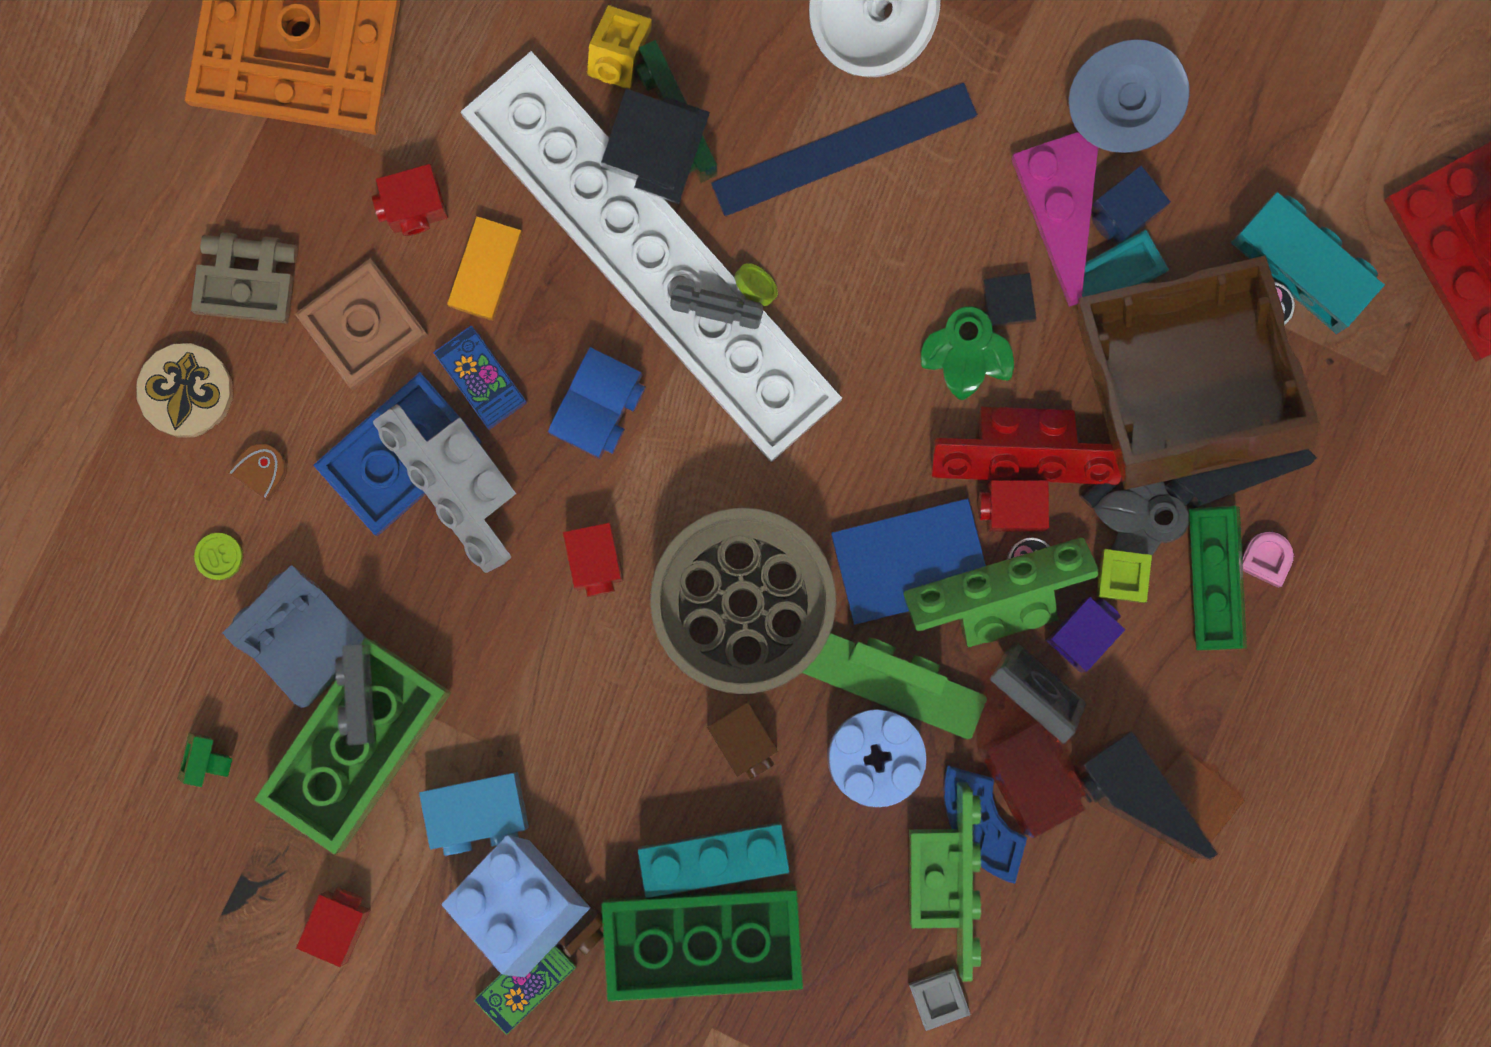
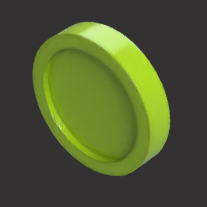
M746 263L736 271V285L741 293L750 301L768 306L778 296V289L774 280L759 266Z
M212 533L205 536L198 543L194 553L196 567L205 577L213 580H226L234 576L241 568L243 550L239 542L232 536L224 533Z

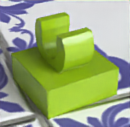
M1108 549L1102 550L1096 597L1146 603L1152 555Z

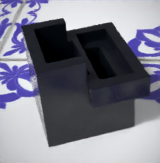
M626 89L601 161V168L636 180L634 189L679 204L710 112L666 96L664 101H660Z

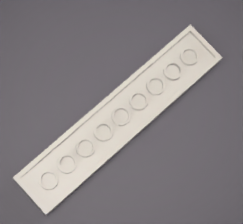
M532 51L461 111L462 116L770 462L774 461L842 401V397L764 310L758 329H750L739 326L738 321H733L732 324L695 316V311L690 310L689 314L674 311L671 308V295L676 284L694 287V291L699 293L701 289L737 297L738 302L744 303L745 299H749L741 293L732 274L663 198L634 189L636 180L601 168V161L609 137Z

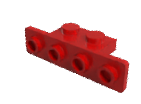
M981 407L979 415L980 439L937 438L934 442L931 467L932 477L1049 481L1053 483L1079 484L1109 483L1111 485H1117L1121 480L1112 444L1078 443L1075 410Z

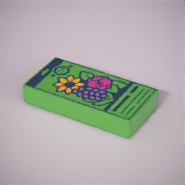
M556 944L525 977L500 974L474 1001L507 1035L575 970L577 965Z

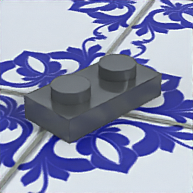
M364 644L342 645L343 656L336 657L335 660L337 685L344 686L345 705L338 708L340 735H347L348 745L375 743L370 646Z

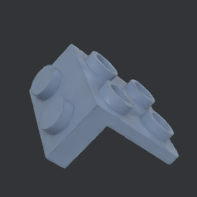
M293 565L285 572L276 575L269 582L267 589L250 606L240 610L235 615L232 624L223 632L224 636L233 646L255 659L291 701L301 708L308 707L336 679L335 660L336 657L343 656L342 645L361 644L364 638H366L322 589Z

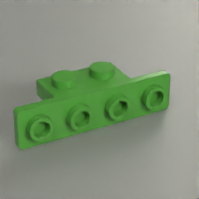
M1077 538L906 590L903 595L917 631L960 619L962 634L969 648L1057 621L1054 590L1096 578L1099 573L1098 566L1085 539Z
M830 633L822 651L802 672L965 739L972 738L987 701V697L984 694L951 682L947 677L938 674L941 665L916 655L913 656L911 663L893 656L896 647L869 637L865 645L860 642L854 643Z
M957 782V829L909 830V924L911 928H957V971L962 981H973V967H980L981 965L979 937L973 938V920L980 919L981 917L979 890H973V872H980L981 870L980 844L973 843V824H980L981 802L980 796L973 795L972 789L967 782Z

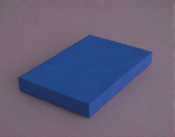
M420 372L313 465L377 537L418 502L425 493L412 483L408 476L407 468L395 452L383 444L379 437V431L373 424V421L398 404L423 438L428 441L459 418V415ZM467 426V428L470 430V432L473 434V436L476 438L479 444L483 445L482 441Z
M969 499L831 533L853 625L908 612L903 595L906 590L986 566Z

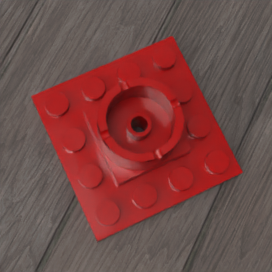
M1491 142L1384 200L1475 362L1491 355Z

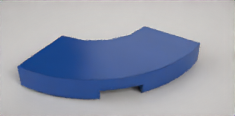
M946 766L943 795L946 815L951 829H957V782H967L972 789L973 795L980 796L981 822L980 824H973V843L980 844L981 867L992 875L1015 884L1027 837L1011 830L998 815L993 800L994 779Z

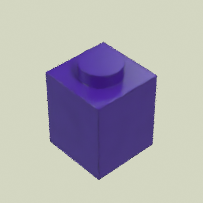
M1088 597L1075 607L1045 641L1081 673L1087 672L1126 629L1117 622L1121 615L1112 605L1102 598L1095 602L1091 597Z

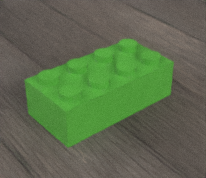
M364 638L361 644L370 646L375 743L348 745L347 735H340L338 708L345 705L344 686H338L337 681H335L254 799L334 855L345 851L452 693L375 640Z

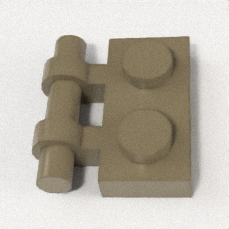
M222 232L220 237L203 235L200 244L201 253L217 255L216 266H196L191 311L194 314L288 324L294 278L290 274L276 273V266L278 261L296 263L298 255L297 245L280 243L279 238L263 237L262 241L238 239V235L234 233ZM236 258L259 259L258 271L235 269L234 263Z

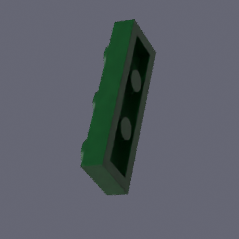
M654 40L639 47L642 63L635 67L646 91L655 89L660 101H664L666 96L687 104L657 41ZM703 135L690 173L695 171L700 183L718 175L717 163Z

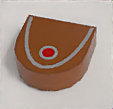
M255 444L248 447L239 456L228 473L265 500L270 501L285 479L287 463L278 449L267 444Z

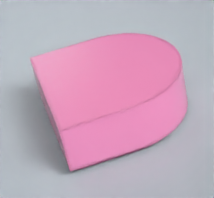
M1264 532L1252 537L1242 552L1243 571L1275 587H1282L1293 563L1294 554L1291 544L1284 536L1275 532Z

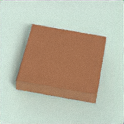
M371 258L295 313L296 317L352 391L428 336Z

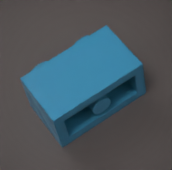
M518 772L419 792L429 848L431 850L442 847L444 856L471 851V841L490 838L491 846H497L507 835L519 837V831L529 828Z

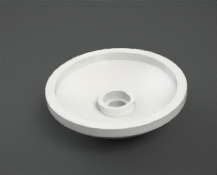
M810 0L811 29L822 53L838 68L863 77L886 76L908 66L925 49L938 22L940 0ZM888 3H891L893 7L892 13L889 17L885 18L884 8Z

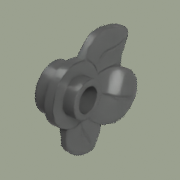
M1164 482L1127 489L1128 491L1109 493L1094 507V511L1101 521L1112 530L1118 532L1111 549L1116 551L1153 555L1161 543L1173 542L1179 539L1186 532L1189 525V514L1186 506L1176 497L1168 495ZM1164 510L1173 513L1172 522L1164 526L1159 525L1156 522L1157 514Z

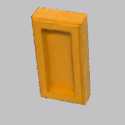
M476 216L447 303L450 308L494 321L523 234L522 231Z

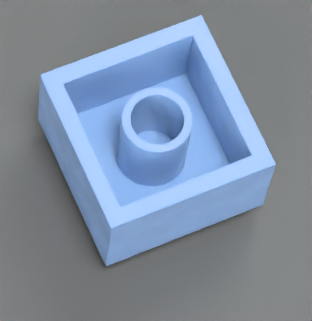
M507 835L441 904L502 975L525 977L590 909L588 904L530 840Z

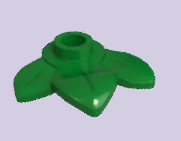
M964 306L955 310L950 315L945 328L937 330L927 337L922 346L921 367L935 370L943 368L944 379L949 390L959 400H965L979 388L984 381L985 374L1000 380L1009 381L1014 371V357L1007 339L993 332V325L988 314L978 307ZM963 323H974L978 328V334L971 339L963 337L960 333V326Z

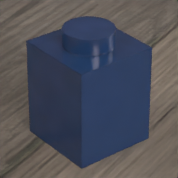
M1140 166L1096 200L1091 209L1095 215L1092 217V221L1104 238L1107 240L1113 238L1119 245L1161 214L1171 202L1145 169Z

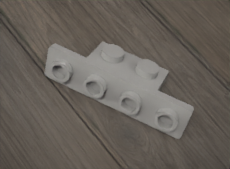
M398 404L376 418L373 424L379 431L381 441L388 449L395 452L407 468V473L412 483L423 490L436 507V513L441 522L454 531L464 545L468 558L475 565L480 566L485 573L496 569L510 560L511 555L484 519L516 493L462 419L459 417L426 441Z

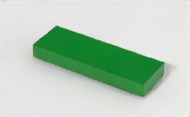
M1225 506L1189 509L1196 650L1247 649L1240 507Z

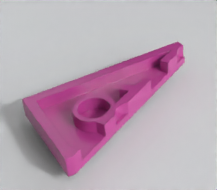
M1079 132L1015 153L1012 157L1015 171L1069 307L1078 304V298L1082 297L1098 147L1087 141Z

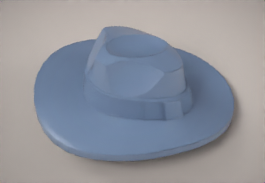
M1128 40L1112 44L1090 57L1076 74L1069 94L1071 118L1079 133L1087 141L1101 149L1119 153L1148 149L1166 139L1181 123L1189 103L1190 87L1188 76L1178 57L1158 43L1146 40Z

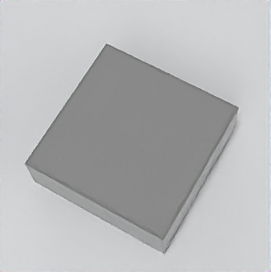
M953 967L908 983L925 1031L971 1015Z

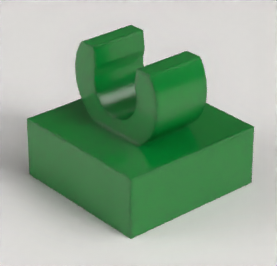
M189 732L177 779L183 784L202 787L205 773L228 777L233 758H230L228 755L211 752L214 740L210 737Z

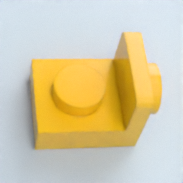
M608 5L589 44L587 74L605 83L630 88L634 81L635 64L640 56L639 47L645 45L651 32L652 19Z

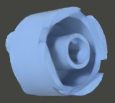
M868 710L852 715L837 728L828 747L827 762L833 781L850 799L870 807H886L906 799L920 785L926 767V751L919 732L906 718L889 711ZM877 744L880 751L888 752L889 760L882 762V770L875 771L873 765L864 764V756L871 754L870 746Z

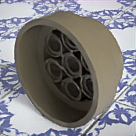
M734 508L718 511L700 518L681 531L667 547L657 565L650 595L654 628L661 645L672 661L684 673L699 683L715 690L736 694H751L774 689L802 673L822 651L831 632L836 609V592L831 569L814 540L803 529L788 519L772 512L752 508ZM738 543L748 546L753 553L751 564L744 569H734L729 566L725 560V554L730 546ZM776 564H787L794 570L796 580L793 586L780 590L771 585L768 579V572ZM698 570L708 572L714 579L712 591L702 597L692 595L686 587L689 575ZM737 591H749L755 596L757 608L750 616L739 617L730 610L729 600ZM787 610L797 615L800 627L794 636L781 637L774 631L772 620L778 612ZM698 618H710L718 626L717 637L709 644H699L690 635L691 625ZM741 638H753L759 643L761 655L755 663L744 665L735 659L733 647Z

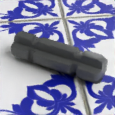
M683 284L675 285L670 300V306L674 311L689 314L691 310L695 311V316L732 324L733 321H738L739 326L750 329H758L763 315V305L761 303L746 299L744 303L738 302L737 297L701 289L699 293L694 291V287Z

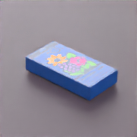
M472 325L433 352L489 430L527 404L524 397Z

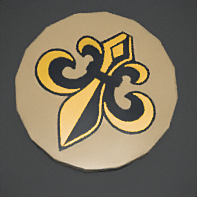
M192 343L172 344L156 351L143 365L137 379V402L144 417L158 430L178 438L198 437L207 433L208 430L212 429L216 424L218 425L226 417L233 400V381L224 363L210 350Z

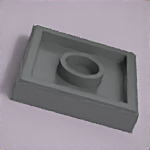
M1014 642L1002 656L990 680L1065 744L1076 732L1086 702L1019 643L1016 644Z

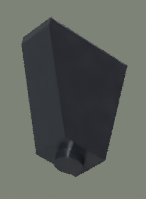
M1309 449L1167 480L1168 484L1165 488L1171 496L1179 499L1185 506L1189 503L1193 508H1197L1311 465L1317 457Z

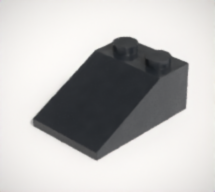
M1132 731L1119 734L1073 766L1079 775L1073 781L1088 803L1092 801L1094 803L1098 802L1101 807L1193 858L1211 860L1218 855Z

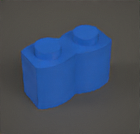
M590 347L550 425L548 433L598 459H601L605 451L613 454L625 431L624 428L618 426L622 415L626 409L635 411L646 389V386L639 383L642 373Z

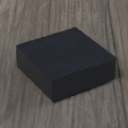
M1030 273L983 279L982 287L986 313L990 317L993 327L1036 321Z

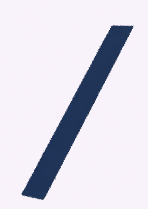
M961 83L712 182V187L724 216H728L977 117V112L965 84Z

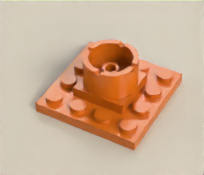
M203 0L184 101L189 106L377 135L401 0Z

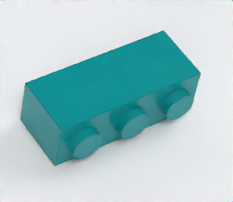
M1276 192L1232 240L1231 244L1249 259L1266 255L1273 280L1285 286L1300 304L1335 334H1338L1350 326L1385 284L1377 278L1378 272L1369 262L1360 257L1353 258L1341 247L1343 245L1341 239L1332 230L1324 226L1319 228L1306 217L1307 211L1300 202L1291 196L1286 195L1283 197L1280 193Z
M780 822L640 846L638 849L646 898L790 873Z

